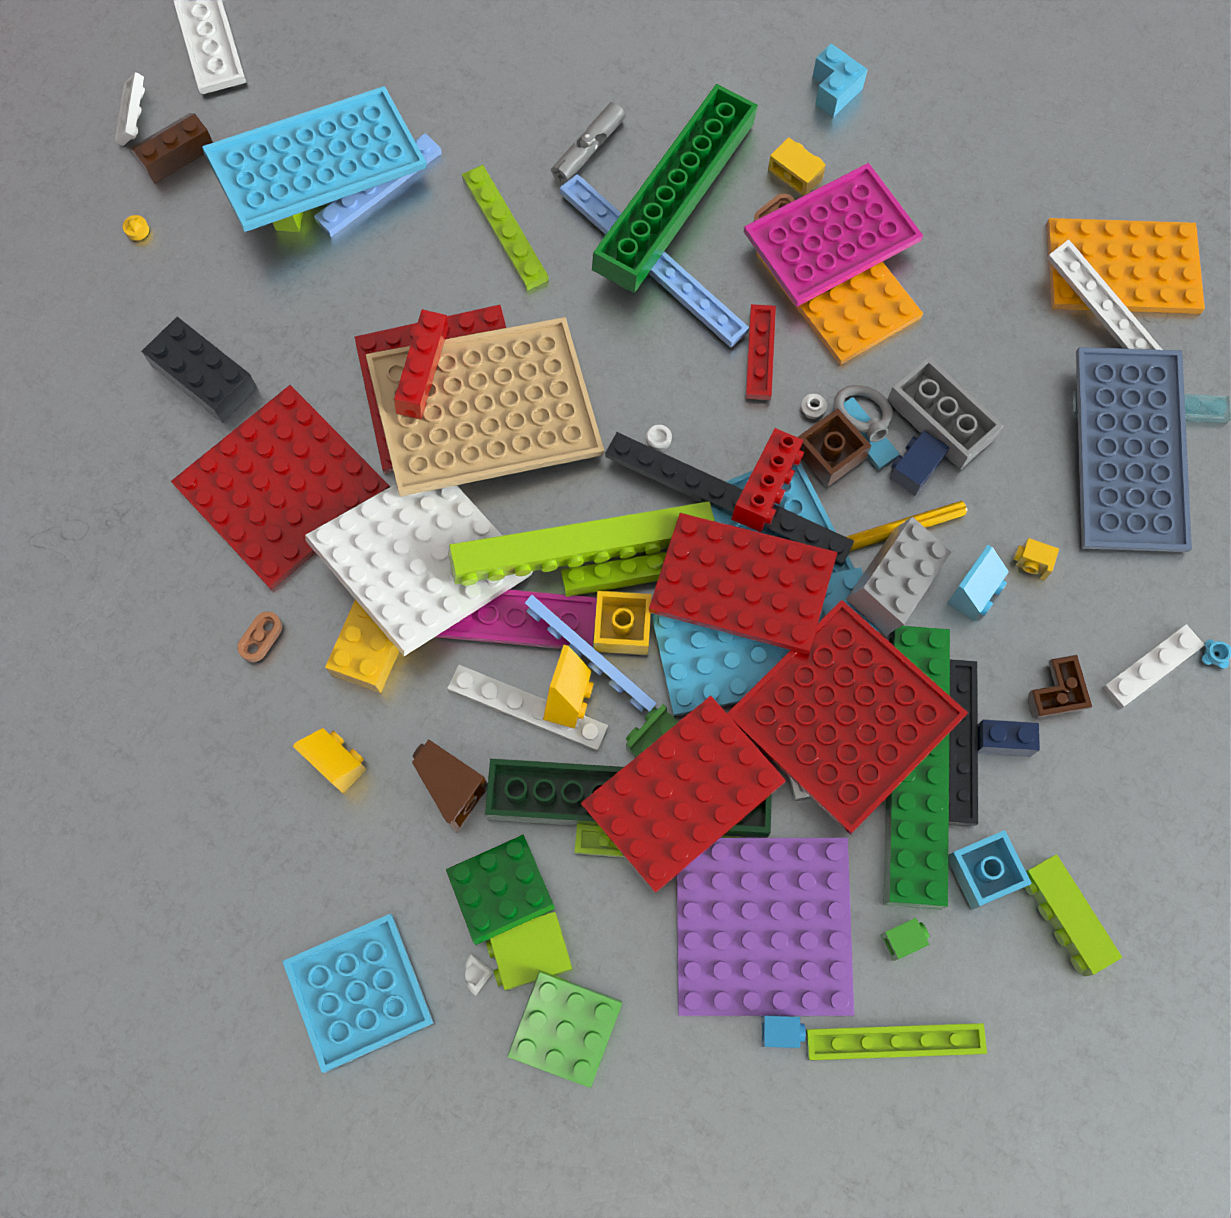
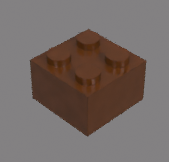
M838 408L798 436V438L804 440L800 449L804 451L803 461L826 487L867 459L872 446Z

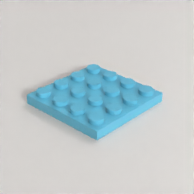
M388 914L282 961L322 1073L434 1024L392 914Z

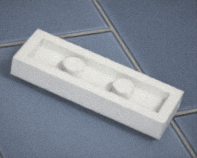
M136 72L124 82L114 140L115 143L124 146L130 140H134L138 133L136 122L141 114L139 104L144 95L145 88L142 87L144 76Z

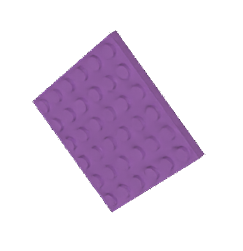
M720 838L677 875L678 1016H854L848 838Z

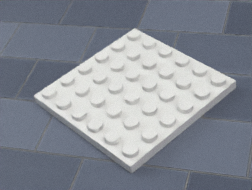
M397 484L305 535V540L403 656L531 576L533 572L531 571L526 576L508 575L498 581H490L489 579L479 580L477 583L469 586H464L462 583L454 584L448 556L449 544L502 536L457 485L399 497Z

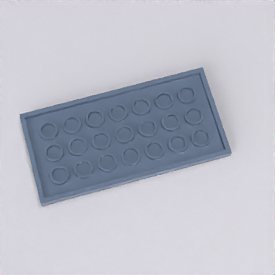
M1079 347L1076 350L1082 549L1191 551L1182 350Z

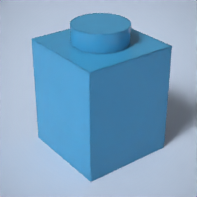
M762 1016V1047L800 1048V1042H805V1024L800 1023V1017Z

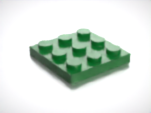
M524 834L446 869L475 945L555 909Z

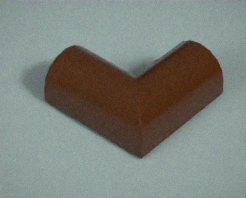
M1077 655L1049 660L1048 663L1055 686L1031 690L1028 694L1029 708L1034 718L1092 708Z

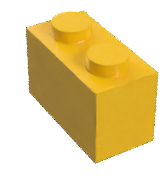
M788 137L770 155L768 171L804 196L823 179L826 164L818 156H814L804 149L800 143Z

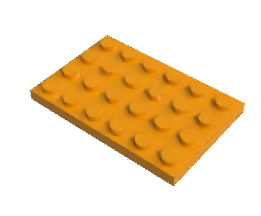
M1048 219L1046 223L1048 256L1069 239L1130 312L1201 314L1204 311L1196 223ZM1049 262L1051 308L1090 310Z
M757 252L756 256L759 258L762 264L766 267V269L769 271V273L772 275V277L775 279V281L787 295L785 290L782 288L778 280L775 278L773 273L770 271L766 263L763 261V259ZM883 262L796 307L840 366L918 321L923 315V312Z

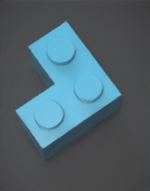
M832 43L816 57L812 77L821 83L818 88L815 105L834 117L863 89L868 69Z

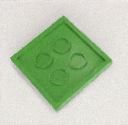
M539 970L507 1057L591 1088L622 1006V1000Z

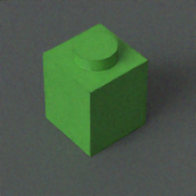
M917 918L880 934L893 961L930 945L927 940L930 938L928 930L922 922H918Z

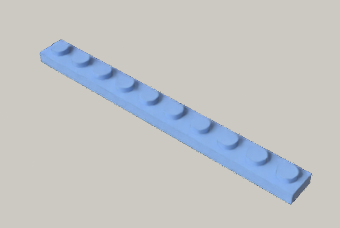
M578 174L560 187V194L605 235L621 215L620 211ZM663 252L648 274L730 348L748 334L749 327L667 253Z

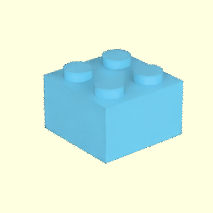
M1005 830L948 855V862L971 910L1032 884Z

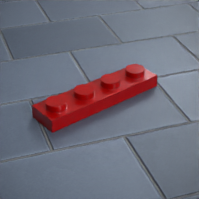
M751 304L745 399L771 400L776 306Z

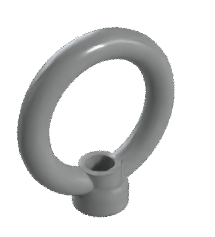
M862 385L847 386L836 394L833 403L834 410L838 408L859 432L867 434L871 442H878L887 436L889 432L887 427L892 421L893 410L885 396L875 389ZM853 395L867 397L880 406L883 416L880 420L873 418L867 423L859 421L845 410L844 400Z

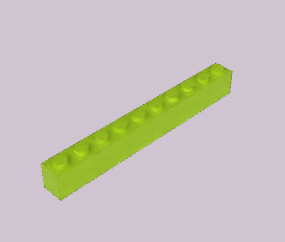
M703 502L449 544L448 556L454 584L462 583L464 586H469L477 583L479 580L489 579L490 581H498L505 576L514 574L516 576H526L531 571L542 570L543 572H550L560 566L578 567L584 562L589 561L602 563L612 557L620 556V558L625 559L641 552L654 554L661 549L669 547L679 513L715 521L710 502Z

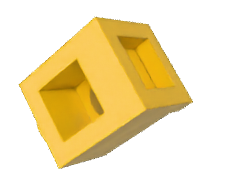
M1028 538L1022 546H1017L1013 560L1017 561L1015 566L1021 567L1027 573L1041 574L1040 579L1045 581L1053 571L1059 548Z

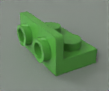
M664 704L659 709L656 707L651 709L644 718L647 722L640 729L635 727L626 737L628 741L626 750L635 758L679 722L667 712V707Z

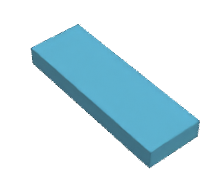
M853 397L844 402L845 410L853 418L866 423L871 420ZM860 432L872 445L867 458L877 471L895 461L900 455L886 437L878 442H871L866 433Z

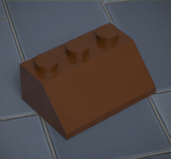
M189 113L129 148V150L155 184L204 155L202 146L211 144L213 141L207 128L197 115Z

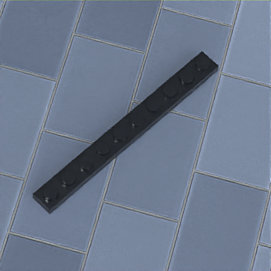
M616 432L605 452L606 458L701 502H710L712 507L731 516L743 491L741 488L619 432ZM774 504L775 515L770 525L764 524L763 531L779 538L837 552L835 564L843 566L854 540Z

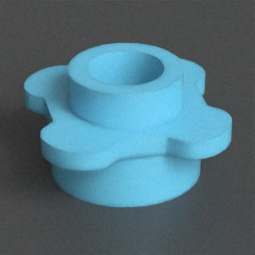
M1207 640L1204 643L1206 649L1205 654L1202 656L1203 663L1206 665H1217L1220 669L1227 668L1229 666L1228 660L1231 657V646L1222 641Z

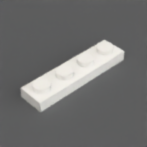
M1186 624L1102 688L1121 709L1205 646V644Z

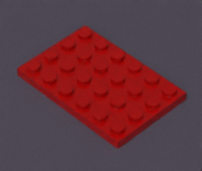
M679 513L649 606V613L809 655L837 552Z
M709 696L581 802V805L652 891L657 893L782 786L786 780L714 698Z

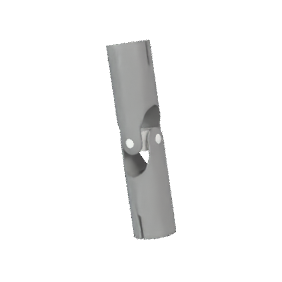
M610 102L587 130L551 168L552 175L563 184L568 182L625 119L624 110L618 104Z

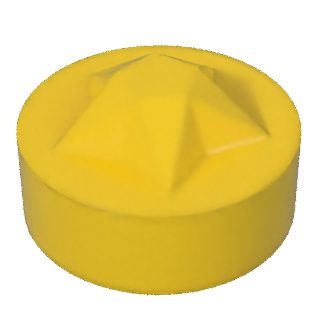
M140 215L129 216L123 222V231L131 240H142L149 233V225L145 218Z

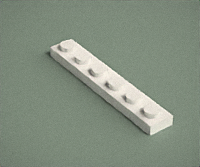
M1069 239L1047 257L1049 262L1123 349L1163 350Z
M458 665L447 688L449 692L596 752L599 751L608 730L607 724L584 716L583 720L578 718L575 729L545 721L543 717L547 700L462 665Z

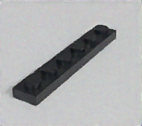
M950 659V697L964 708L968 714L949 733V824L976 826L978 825L977 661Z

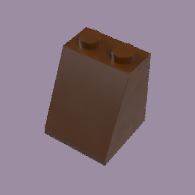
M428 739L425 745L422 743L415 750L412 756L414 758L412 764L445 821L457 833L486 793L488 783L480 773Z

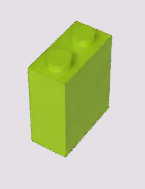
M556 912L536 917L486 941L490 958L495 957L498 969L494 970L498 987L503 986L506 992L535 983L539 970L555 976L573 970Z

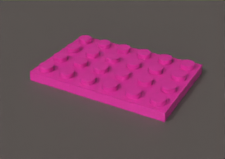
M869 163L744 226V234L796 307L917 244L923 238V234Z

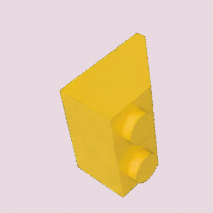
M563 645L549 687L543 720L575 729L578 718L584 719L587 703L583 701L585 697L590 699L594 683L589 682L592 670L567 645Z
M321 728L297 741L293 747L343 794L367 770L361 764L365 759L353 748L348 752L342 746L345 741L334 730L329 734L324 728Z

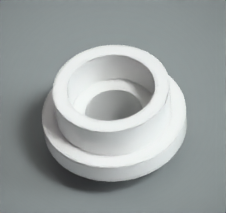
M818 394L805 396L801 403L802 412L810 419L821 417L827 409L826 400ZM810 403H816L818 407H812Z

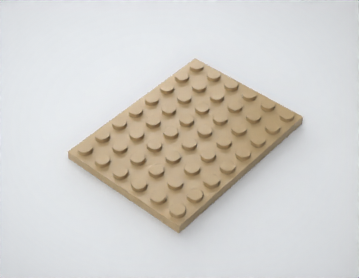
M566 317L445 339L421 420L396 414L394 397L410 346L366 354L399 497L604 455V447Z

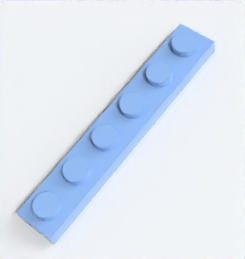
M426 133L415 140L427 164L442 154L441 148ZM417 172L335 200L314 216L315 221L332 237Z
M533 595L525 602L529 606L526 611L538 622L541 618L550 625L547 630L558 640L562 636L570 642L569 647L579 658L584 654L591 660L588 664L591 669L599 676L604 672L611 678L609 684L620 694L624 690L630 694L632 698L629 702L642 712L646 708L649 712L657 704Z

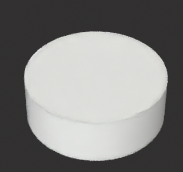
M654 425L649 428L646 434V443L649 447L660 452L670 447L672 434L669 428L664 425Z

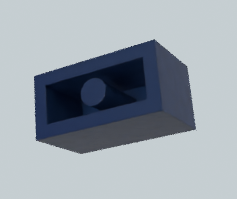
M923 431L918 438L913 436L905 447L908 451L904 457L899 455L890 468L893 469V473L890 479L916 496L945 458L950 447L926 431Z
M983 719L978 724V754L1031 757L1040 751L1039 723Z

